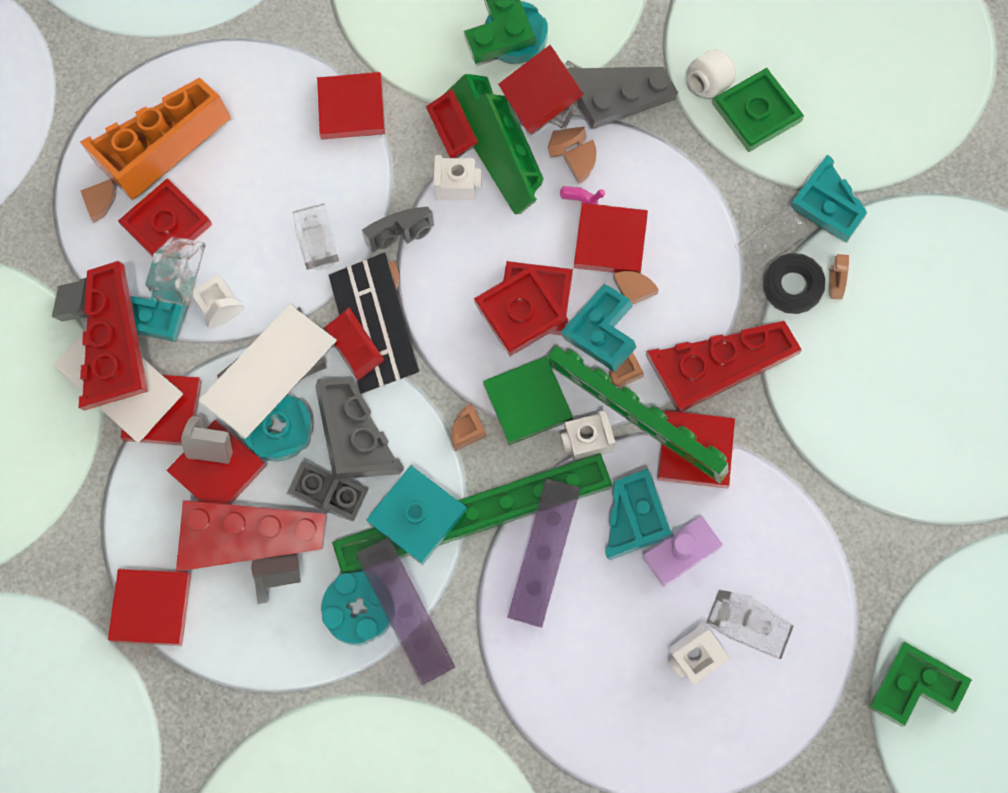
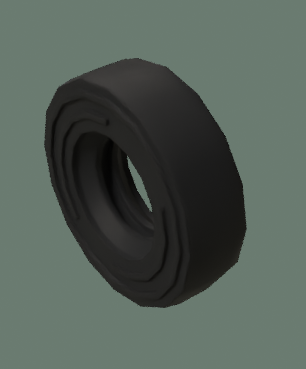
M789 253L780 256L770 264L764 276L763 289L767 300L776 309L784 313L800 314L811 310L819 303L825 291L826 278L822 267L813 258L804 254ZM792 272L801 274L807 281L806 291L798 295L786 292L781 284L783 276Z

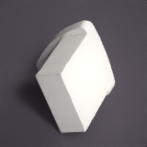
M219 274L190 291L203 311L205 323L209 329L216 328L230 321L244 309L241 301L233 297Z

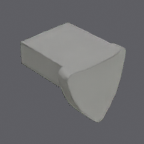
M192 416L185 426L181 439L186 457L193 460L199 459L229 464L233 454L229 432L204 429V418Z

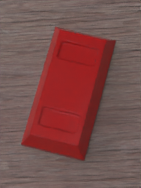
M452 89L425 106L450 158L458 157L479 143Z
M350 308L323 328L325 332L337 340L334 346L358 381L385 361Z

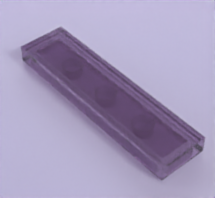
M546 479L507 616L508 619L539 628L543 627L581 488Z
M389 537L356 553L355 556L421 685H425L456 668Z

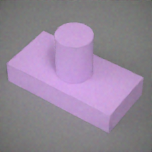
M700 516L675 533L674 537L666 539L645 553L643 559L664 587L719 550L723 544L705 519Z

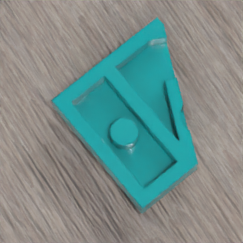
M826 155L792 201L790 208L847 243L868 212L861 201L854 197L852 188L847 180H842L833 166L834 160L832 157Z
M648 468L615 481L613 491L614 506L611 510L609 521L611 526L609 544L605 551L607 559L613 560L674 537L651 471Z

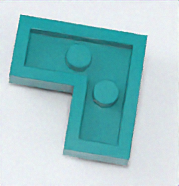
M160 269L150 300L130 296L137 334L176 342L191 296L190 291L193 290L195 284L193 276Z
M604 284L561 331L563 339L615 372L637 348L633 339L614 328L633 307L631 300L607 284Z

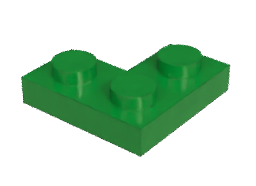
M484 0L492 22L464 31V38L475 64L536 44L534 32L520 0Z
M904 641L900 644L868 708L901 727L906 725L920 696L953 714L957 712L972 679Z

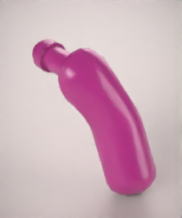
M563 186L560 189V197L562 199L578 200L588 204H598V200L605 196L603 189H599L596 194H592L581 187Z

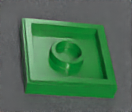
M767 67L714 97L712 105L748 152L799 124L804 118L803 113Z
M547 356L483 381V386L509 446L573 420V415Z

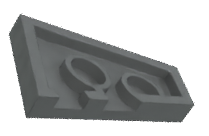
M664 67L567 68L584 93V96L578 99L577 103L591 129L671 102L678 95V91Z
M352 378L318 379L315 389L333 480L401 474L404 470L399 458L395 459L387 445L389 443L383 431L379 432L370 416L371 410Z

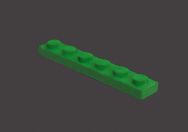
M555 346L547 356L552 369L719 484L728 474V463L725 461L727 458L721 451L713 446H708V448L702 446L696 441V435L684 426L676 428L667 422L668 417L661 410L654 406L648 409L639 403L640 399L633 391L626 387H622L620 390L610 383L611 378L605 372L598 368H594L592 371L582 364L584 360L570 349L563 351Z

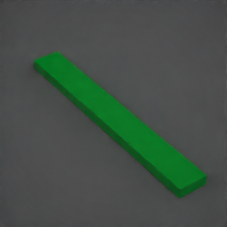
M601 453L458 500L467 507V511L440 545L612 489L613 485ZM375 528L332 542L341 574L362 572L409 556Z

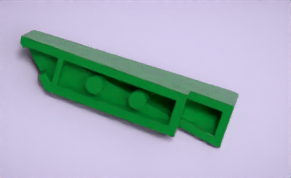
M464 74L446 92L451 89L454 91L479 142L473 146L513 213L521 214L536 202L537 198L534 195L543 183V175L506 96L493 94L488 77Z

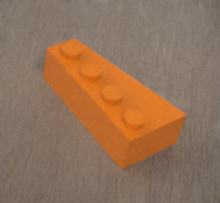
M199 77L162 97V103L153 108L145 106L135 112L136 117L121 125L115 122L105 128L106 133L93 140L89 136L80 141V143L94 163L133 201L230 120L231 116L221 97Z

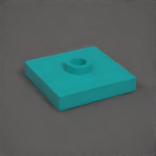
M411 465L366 521L423 566L467 511V507Z

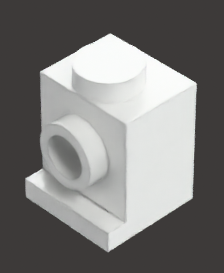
M435 155L434 190L436 200H475L476 188H482V168H476L475 158H442V155Z
M606 410L599 411V414L565 422V432L560 433L564 453L571 452L573 462L599 453L601 455L614 453L616 442ZM587 431L593 433L590 439H584L580 436V433Z
M704 622L700 623L697 629L668 648L673 655V658L668 660L669 664L680 679L687 675L693 685L730 660ZM696 647L700 649L698 657L694 659L688 657V653Z

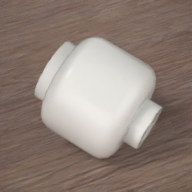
M713 49L705 52L689 65L687 72L688 85L694 93L705 98L719 95L735 81L736 70L733 60L721 50Z

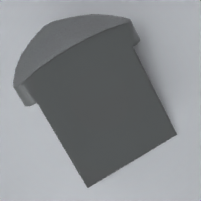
M86 278L80 279L78 282L58 286L52 312L53 318L62 322L87 318V314L84 313Z
M297 553L252 561L251 571L258 604L268 602L266 588L301 582Z

